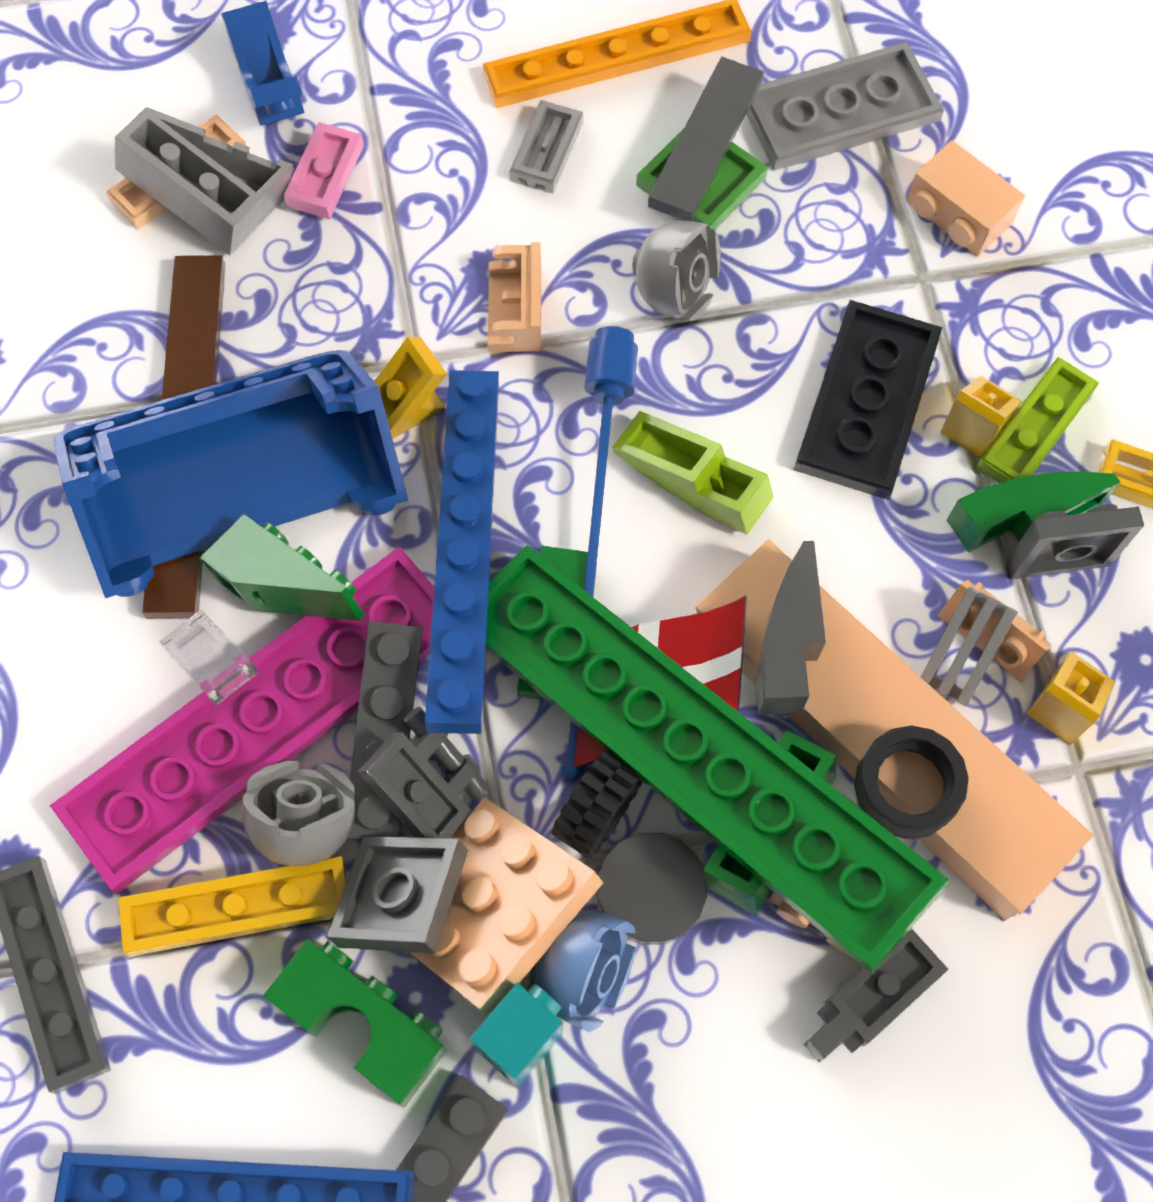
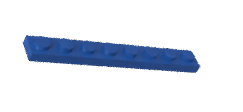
M450 370L425 713L426 733L482 734L499 371Z

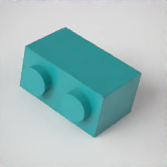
M517 982L469 1040L476 1052L513 1085L519 1088L563 1035V1022L556 1016L561 1006L539 986L534 984L528 992Z

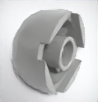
M688 220L668 222L655 228L642 243L641 248L636 251L632 262V270L636 278L637 287L643 300L655 312L669 317L694 321L702 316L709 306L714 294L704 293L708 287L709 278L718 279L721 248L716 231L706 229L708 224Z
M284 761L266 766L252 775L246 783V794L243 795V824L245 833L257 851L272 862L288 866H308L327 860L339 851L352 830L355 818L354 785L345 773L328 764L317 762V771L299 769V761Z

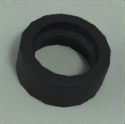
M910 725L890 729L874 740L857 766L854 789L860 809L894 836L915 839L931 836L956 816L967 797L969 776L964 758L950 740L933 729ZM902 751L919 753L930 760L941 773L944 783L943 794L938 804L928 812L915 815L902 813L890 805L881 794L878 785L879 768L885 759L894 753Z

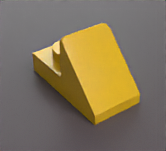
M407 337L374 380L379 386L392 439L438 414L445 407L436 394L435 389L446 377L447 373L421 337Z

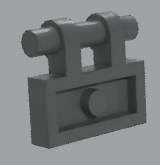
M416 707L404 718L406 725L415 734L413 743L403 732L392 733L360 768L357 774L415 838H450L472 812L459 797L460 793L465 790L472 800H476L486 793L489 785L478 773L480 767L469 754L462 755L447 738L449 733H426L425 711L421 707ZM432 754L446 769L444 778L429 763L428 759Z

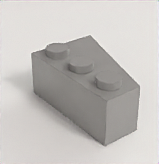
M146 106L115 136V170L230 256L284 200V193L291 181L293 164L281 159L274 163L249 153L250 147L238 142H235L233 146L206 136L205 129Z

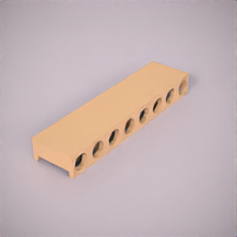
M770 539L765 541L695 607L697 610L696 614L703 613L729 604L744 595L747 596L742 673L756 686L761 645L768 618L788 566L792 561ZM820 586L826 643L818 661H806L809 699L802 713L787 715L820 747L835 754L836 762L854 779L858 764L874 740L890 729L913 725L933 729L950 740L964 758L969 776L967 797L956 816L947 825L931 836L917 839L1004 921L1016 913L1022 914L1094 835ZM910 751L897 752L885 759L879 768L878 785L881 794L890 805L902 813L912 815L926 813L940 801L944 787L942 775L935 765L921 754Z

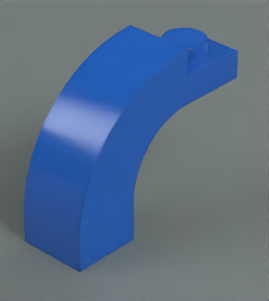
M267 0L222 12L221 17L259 125L262 126L304 114V108L300 99L302 95L297 76L292 75L287 64Z

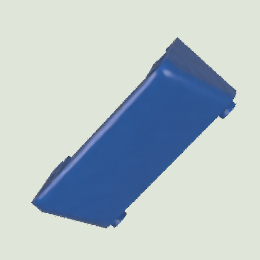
M344 350L319 353L77 425L59 433L53 440L61 482L105 599L115 595L129 597L144 591L148 586L147 582L154 577V565L210 548L244 514L260 526L269 522L276 527L350 502L357 510L366 511V514L371 516H377L392 511L396 504L409 501L379 386L353 356Z

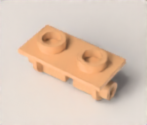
M967 579L961 583L938 616L949 624L969 587L999 602L1001 601L985 590L982 583L978 582L974 585ZM975 602L959 630V633L965 638L983 607ZM995 612L992 613L975 644L982 651L986 648L1002 618L1001 615ZM1017 614L993 660L1021 681L1049 649L1051 644L1044 639L1045 632L1038 631Z

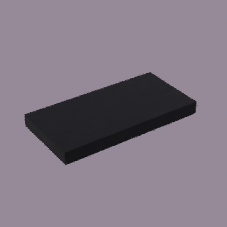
M849 300L793 470L889 500L895 486L943 327Z

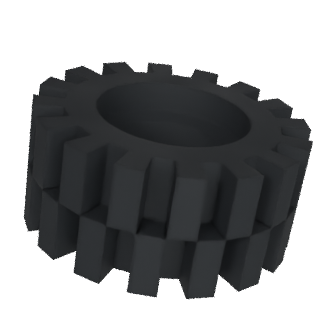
M608 751L603 752L598 760H595L591 765L589 772L585 773L580 779V784L576 789L574 788L569 796L570 799L562 807L561 814L555 820L554 827L551 830L552 835L587 859L592 858L603 842L605 843L613 828L618 825L620 818L629 808L630 802L635 798L643 782L640 779L641 777Z

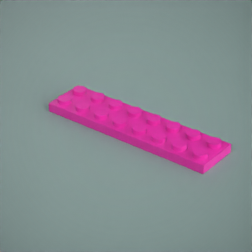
M400 546L351 582L357 589V593L353 598L364 613V616L359 621L306 615L49 805L111 891L116 894L120 893L240 801L243 795L246 794V783L252 775L266 766L284 761H292L358 710L369 621L423 627L419 663L430 655L434 586Z

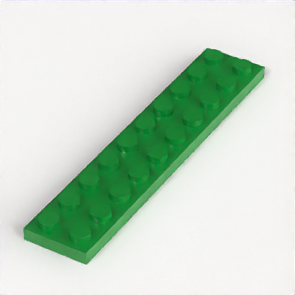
M526 545L490 581L486 650L601 747L639 775L645 784L868 972L874 973L946 889L949 878L530 546Z

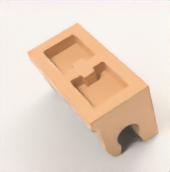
M531 242V245L497 246L493 248V259H499V261L489 262L488 352H541V242ZM502 259H512L513 261H503Z

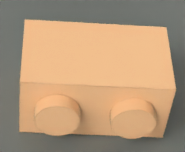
M951 140L916 172L906 202L921 217L929 219L949 234L950 238L957 245L967 248L978 257L1013 224L1026 195Z

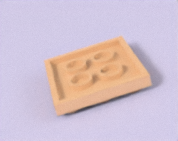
M484 797L450 837L460 839L468 849V853L436 953H408L478 1011L488 1017L513 986L523 980L603 882L594 870Z

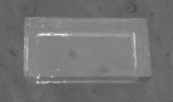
M199 610L159 641L170 657L215 706L259 672L252 661L202 610Z

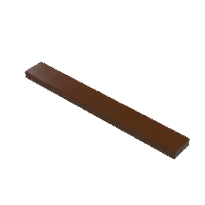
M186 255L174 257L162 400L217 384L226 268L223 255ZM204 550L153 566L155 571L154 577L147 582L148 586L144 590L142 613L146 619H199L203 567L200 557L204 554Z

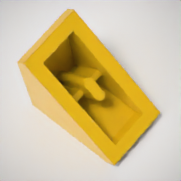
M981 375L961 390L940 433L979 458H982L1023 401Z
M1070 651L1026 714L1071 745L1101 716L1116 681Z

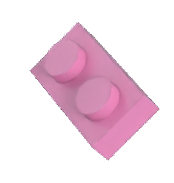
M318 122L284 193L286 207L331 219L364 147L362 134Z

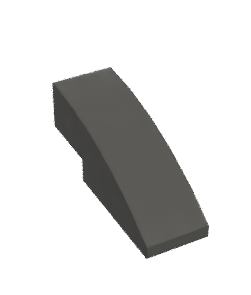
M814 540L803 541L788 566L768 618L761 645L757 678L758 715L802 713L809 699L806 661H818L826 643Z

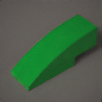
M1086 471L1050 472L1019 477L987 486L958 499L946 521L968 553L1009 531L1020 542L1038 516L1052 511H1065L1067 515L1087 513L1090 509L1104 504L1121 481L1112 473Z

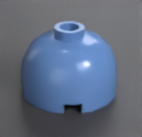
M597 910L580 911L534 965L535 985L543 989L561 1006L556 1016L587 1032L593 1031L603 1024L604 1021L595 1016L600 1012L604 1004L615 1008L629 979L635 958L636 947L626 943V933L636 934L635 927L629 921Z

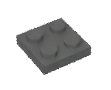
M1105 504L1092 508L1087 513L1067 515L1065 511H1052L1038 516L1006 561L1011 579L1110 567L1145 526L1139 506L1118 509V506L1115 504Z
M363 836L327 938L337 948L435 954L468 849L457 838Z

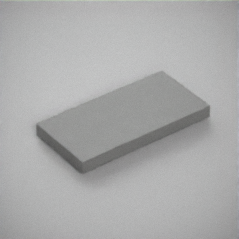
M906 41L760 85L746 115L773 170L776 171L939 122L942 119L944 109Z

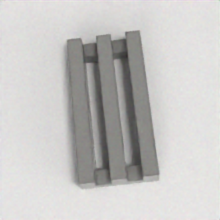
M540 100L509 170L510 181L519 183L520 179L527 181L528 187L535 189L540 184L544 186L545 192L553 194L582 127L584 112ZM548 114L553 115L554 119L533 167H526ZM565 119L570 120L548 172H543Z
M972 587L967 588L921 678L930 686L938 689L937 692L957 699L956 702L966 707L1019 611ZM975 602L983 607L943 679L936 675ZM995 612L1001 615L1002 618L966 685L962 689L954 683L989 618Z

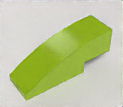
M642 411L637 413L612 446L616 455L667 492L711 518L748 535L774 498L767 473L726 457L720 443Z

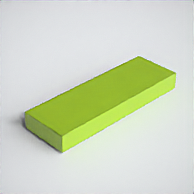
M1058 356L982 456L976 468L998 483L1033 475L1100 382Z

